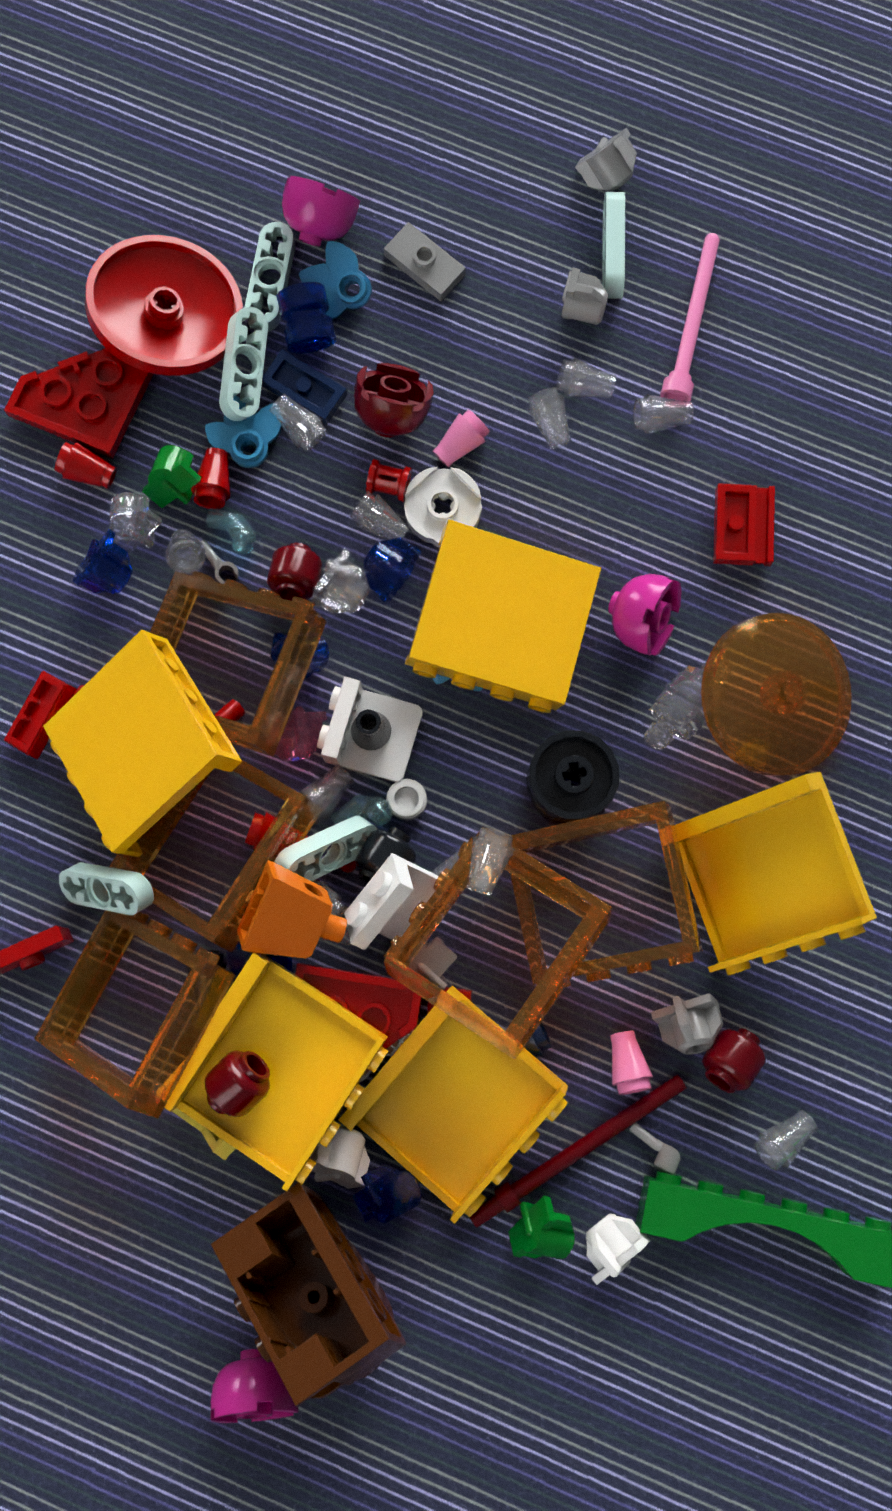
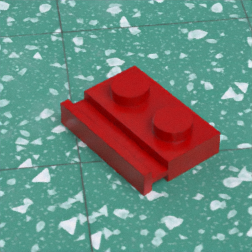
M717 484L715 488L713 564L772 565L774 562L775 486L760 488L757 485Z

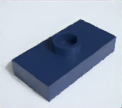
M281 349L262 378V386L325 425L328 424L347 396V389L283 349Z

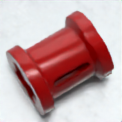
M373 459L367 476L366 493L373 494L377 491L397 496L398 501L404 502L406 490L411 481L412 467L405 466L404 469L382 465L380 460Z

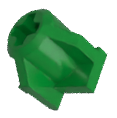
M175 445L163 446L158 451L148 476L149 483L144 486L142 492L161 508L176 498L185 505L188 504L192 497L191 488L199 483L201 476L191 468L192 453Z
M543 1195L536 1204L522 1202L520 1204L522 1218L508 1231L513 1256L519 1258L522 1256L530 1258L546 1256L559 1260L566 1258L572 1251L575 1243V1232L569 1215L554 1212L551 1197Z

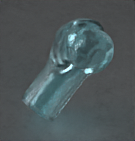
M210 508L206 526L227 531L233 539L232 549L240 554L252 552L253 542L256 541V533L247 519L241 514Z
M358 795L333 813L330 818L335 824H338L353 816H361L364 819H372L377 826H383L391 820L392 812L388 808V802L382 797Z

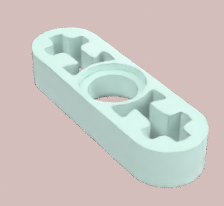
M605 192L602 232V286L609 294L608 299H622L625 282V192Z
M282 222L268 223L259 234L245 307H255L261 311L263 306L262 295L268 297L269 312L265 313L268 322V332L275 329L280 323L295 252L293 232L288 225ZM277 237H283V242H280L278 245V258L273 257L271 242H275ZM268 269H274L281 274V277L275 284L267 285L260 281L261 274Z
M250 306L244 307L232 315L228 323L219 404L223 414L233 421H242L254 415L260 404L268 322L265 315L259 309ZM246 319L249 320V327L254 329V332L248 336V328L242 325V322ZM237 354H243L251 361L252 371L250 374H244L237 368ZM242 384H248L247 386L241 388ZM239 393L240 401L246 403V406L242 409H239V403L233 400V397Z
M353 816L284 848L274 862L313 881L356 860V856L369 834L378 829L363 817ZM331 845L330 850L322 858V855L325 852V850Z
M79 862L62 871L59 875V884L63 894L70 902L77 905L134 915L150 906L154 901L151 884L138 872Z

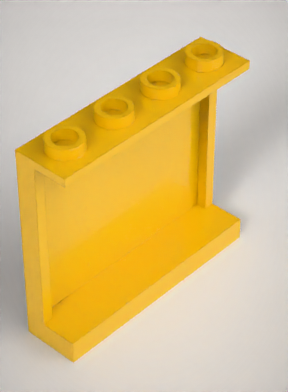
M449 519L442 530L438 544L440 545L411 649L404 664L412 666V672L423 677L436 678L438 674L451 678V684L459 688L474 690L475 686L490 690L489 695L499 700L511 702L513 698L527 701L529 702L528 707L535 711L551 713L552 709H559L566 702L601 567Z
M142 629L43 726L51 740L50 746L52 750L61 758L68 771L67 777L69 781L78 789L84 800L86 812L94 819L102 833V842L112 853L140 857L143 852L137 840L213 769L232 772L242 762L168 639Z
M821 772L802 775L658 831L664 847L676 845L718 960V963L708 967L710 973L724 968L727 976L751 968L749 960L759 957L762 958L764 964L787 957L786 949L799 945L801 952L809 951L826 945L824 937L837 932L840 940L847 939L866 932L863 924L877 918Z
M252 953L156 1100V1103L170 1112L177 1108L284 1181L282 1189L287 1192L295 1181L303 1185L317 1163L310 1158L320 1143L327 1148L341 1126L334 1121L343 1106L351 1110L365 1088L358 1083L366 1070L369 1069L375 1073L389 1052L382 1047L388 1036L267 955ZM235 1050L254 1052L264 1060L270 1070V1089L267 1095L249 1113L241 1117L219 1114L214 1111L207 1102L205 1077L208 1072L227 1053Z
M452 985L366 1086L351 1110L347 1109L339 1118V1121L350 1131L356 1125L453 1211L450 1220L455 1224L464 1213L470 1218L478 1210L486 1198L482 1192L491 1181L496 1186L502 1182L513 1167L508 1161L518 1150L525 1154L540 1136L536 1129L545 1118L553 1122L568 1103L563 1098L566 1095L568 1085Z

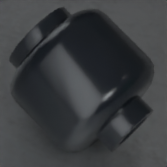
M390 827L388 831H372L356 856V864L360 869L358 875L366 882H369L391 853L414 864L416 852L409 845L411 837L395 827Z

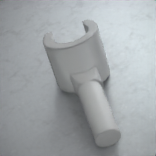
M206 540L199 542L198 547L215 569L217 585L226 588V583L219 576L224 570L231 571L238 580V569L233 563L223 562Z
M634 1123L629 1130L650 1148L658 1151L654 1165L670 1173H675L681 1159L678 1150L656 1139L638 1123Z

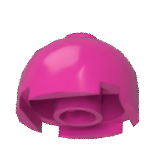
M290 176L287 178L283 191L282 208L288 225L300 233L298 240L320 247L322 240L336 241L343 238L355 221L360 200L342 190L337 189L335 192L325 188L323 183L303 177Z
M645 574L634 577L622 587L620 592L616 591L612 595L608 607V612L612 615V625L616 637L625 646L638 653L650 656L658 655L668 642L675 626L668 624L671 611L679 613L682 594L680 583L666 576Z
M258 1349L241 1351L240 1360L226 1364L219 1371L214 1381L211 1395L212 1422L238 1423L237 1419H251V1422L286 1418L294 1416V1413H298V1406H295L273 1362H266Z

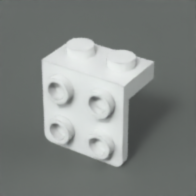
M344 677L342 686H335L331 695L329 710L334 712L330 726L324 724L319 734L317 748L322 749L321 756L329 764L393 782L400 781L405 776L423 714L421 707L413 703L363 690L361 681ZM367 709L383 714L391 725L389 741L382 748L372 751L360 748L351 736L353 721L360 712ZM369 721L368 724H363L362 728L371 730L376 726V722Z
M391 853L344 912L350 943L365 950L378 933L405 946L419 941L457 895L455 885Z

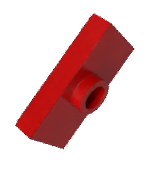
M42 671L4 741L38 760L50 739L43 726L73 697L76 688Z
M56 925L0 950V975L19 966L24 971L46 961L45 954L74 942L69 928Z

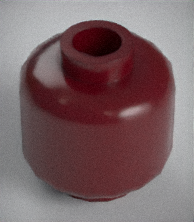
M296 542L278 548L273 553L267 578L270 590L277 599L288 604H300L316 594L322 570L321 559L309 546L303 543Z
M739 1028L738 1031L731 1029L721 1030L714 1044L706 1051L702 1059L706 1069V1078L714 1086L727 1093H734L735 1090L744 1091L749 1089L766 1062L765 1054L759 1046V1038L744 1028Z
M235 1050L227 1053L205 1077V1090L210 1107L219 1114H227L233 1117H241L249 1113L267 1095L270 1089V1070L267 1064L259 1055L251 1051Z

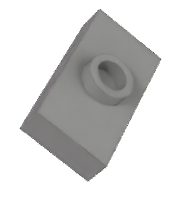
M409 222L383 248L384 256L439 301H442L466 275V268Z

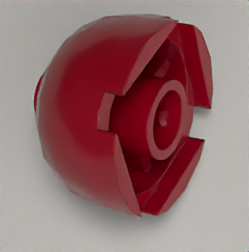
M377 363L376 370L366 372L367 366L361 368L357 374L354 387V404L357 415L362 422L375 431L376 434L386 438L405 435L415 431L424 422L432 404L434 390L430 381L428 380L426 387L424 383L419 381L420 373L397 364Z

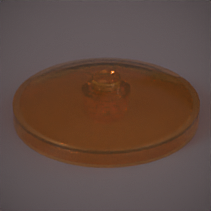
M763 614L746 619L730 628L721 636L710 652L704 668L701 686L704 716L717 744L738 765L762 775H793L805 772L819 765L838 746L850 717L851 684L845 662L839 650L820 628L808 620L791 614Z

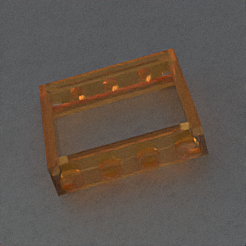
M175 571L150 630V633L168 639L174 651L197 596L293 621L251 726L214 715L231 744L273 757L327 621L313 609L315 604L300 597H293L292 601L281 599L282 597L279 594L265 588H259L258 592H254L233 580L226 579L224 584L215 582L212 577L198 571H193L192 575Z
M243 760L232 772L285 803L209 922L151 885L154 893L153 904L210 942L231 953L240 941L237 929L267 860L274 862L284 848L305 839L322 812V809L306 796ZM209 774L137 840L143 852L140 857L117 854L109 867L138 872L144 876Z
M660 801L503 837L533 985L545 983L548 991L571 986L570 977L585 975L588 983L612 978L610 969L626 966L627 974L653 970L651 961L665 958L668 959L669 966L694 962L692 953L703 951L673 815L668 802ZM657 824L683 942L547 969L523 853Z
M482 827L475 838L471 837L467 843L463 842L458 852L459 859L452 869L445 868L440 873L433 887L435 892L427 903L421 901L415 907L409 918L410 926L402 937L396 935L390 941L391 947L384 955L386 957L384 964L387 974L516 1060L610 922L612 906L485 827ZM486 859L491 860L583 918L506 1031L408 967Z
M105 910L34 1039L127 1109L159 1119L235 975L217 965L220 956L202 947L199 948L198 952H195L198 945L196 942L176 932L171 938L172 928L152 918L147 924L149 915L141 911L134 915H126ZM136 935L191 968V971L132 1078L79 1040L78 1037L133 936Z

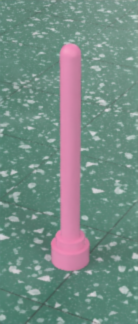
M709 233L704 239L675 368L663 381L660 396L663 400L672 404L684 405L691 401L694 383L691 381L692 377L689 371L720 241L719 236L715 233Z

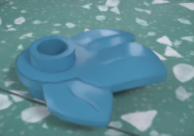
M328 241L326 244V264L310 266L299 272V277L304 287L316 297L310 307V314L323 320L335 319L346 309L363 307L369 301L372 294L371 282L359 270L356 254L344 244L336 241ZM352 284H358L360 287L359 293L356 296H348L347 290Z
M238 396L233 397V400L239 403V409L246 406V403L240 401ZM272 403L242 421H233L224 415V422H212L205 425L206 436L213 448L225 450L231 455L237 465L244 468H254L266 460L269 452L268 445L280 434L282 428L281 413L277 404ZM247 446L256 447V451L251 455L243 453L244 448Z

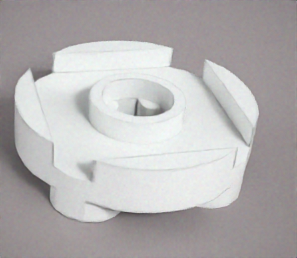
M432 467L423 470L412 479L406 490L404 501L406 522L418 538L427 543H432L436 547H440L438 544L442 530L449 519L468 526L477 527L482 513L481 495L478 485L472 477L457 468L451 467V470ZM438 498L443 502L450 499L452 501L450 505L451 512L447 514L443 512L440 514L436 513L434 501Z

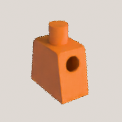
M267 860L237 932L243 951L306 959L312 956L319 938L336 943L341 942L346 932L347 920L346 918L331 914L333 905L326 889L275 862Z

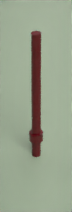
M678 1074L513 1184L510 1185L506 1182L494 1190L495 1195L482 1203L478 1210L470 1217L474 1226L478 1228L504 1210L507 1213L521 1204L520 1199L687 1089L683 1080Z

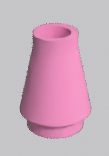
M468 409L463 415H457L438 446L432 452L449 468L455 461L485 443L484 438L490 431Z
M631 1030L610 1035L612 1043V1086H617L618 1095L633 1094L651 1089L650 1079L653 1078V1075L636 1040L635 1032Z

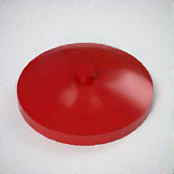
M142 235L114 244L95 261L86 282V315L92 331L101 344L126 364L158 375L180 376L193 374L205 370L222 360L225 356L229 320L232 315L243 308L242 297L235 279L215 256L194 243L165 235Z

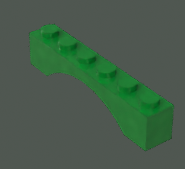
M657 1171L656 1178L644 1175L635 1223L640 1229V1233L684 1242L703 1231L723 1225L741 1223L773 1225L798 1233L814 1242L830 1256L843 1273L853 1280L892 1288V1222L868 1216L865 1218V1224L850 1221V1213L824 1207L823 1214L807 1211L808 1204L787 1198H782L781 1205L765 1202V1194L746 1189H740L739 1196L723 1193L724 1185L705 1180H698L697 1187L682 1184V1176L664 1171Z

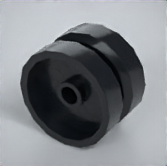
M565 730L548 737L536 749L527 771V793L532 806L546 820L560 826H580L595 820L611 803L619 786V765L612 749L600 737L585 731ZM568 774H573L578 778L577 786H571V780L564 781L563 778Z

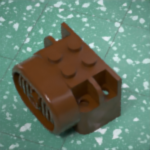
M298 1182L287 1192L278 1196L211 1243L215 1254L238 1295L234 1298L237 1311L246 1322H252L259 1335L254 1339L258 1351L266 1362H273L295 1406L299 1407L310 1398L322 1399L332 1394L344 1384L351 1385L353 1382L368 1376L385 1359L406 1345L405 1339L394 1320L391 1304L376 1277L356 1247L347 1239L325 1201L320 1195L305 1185H301Z

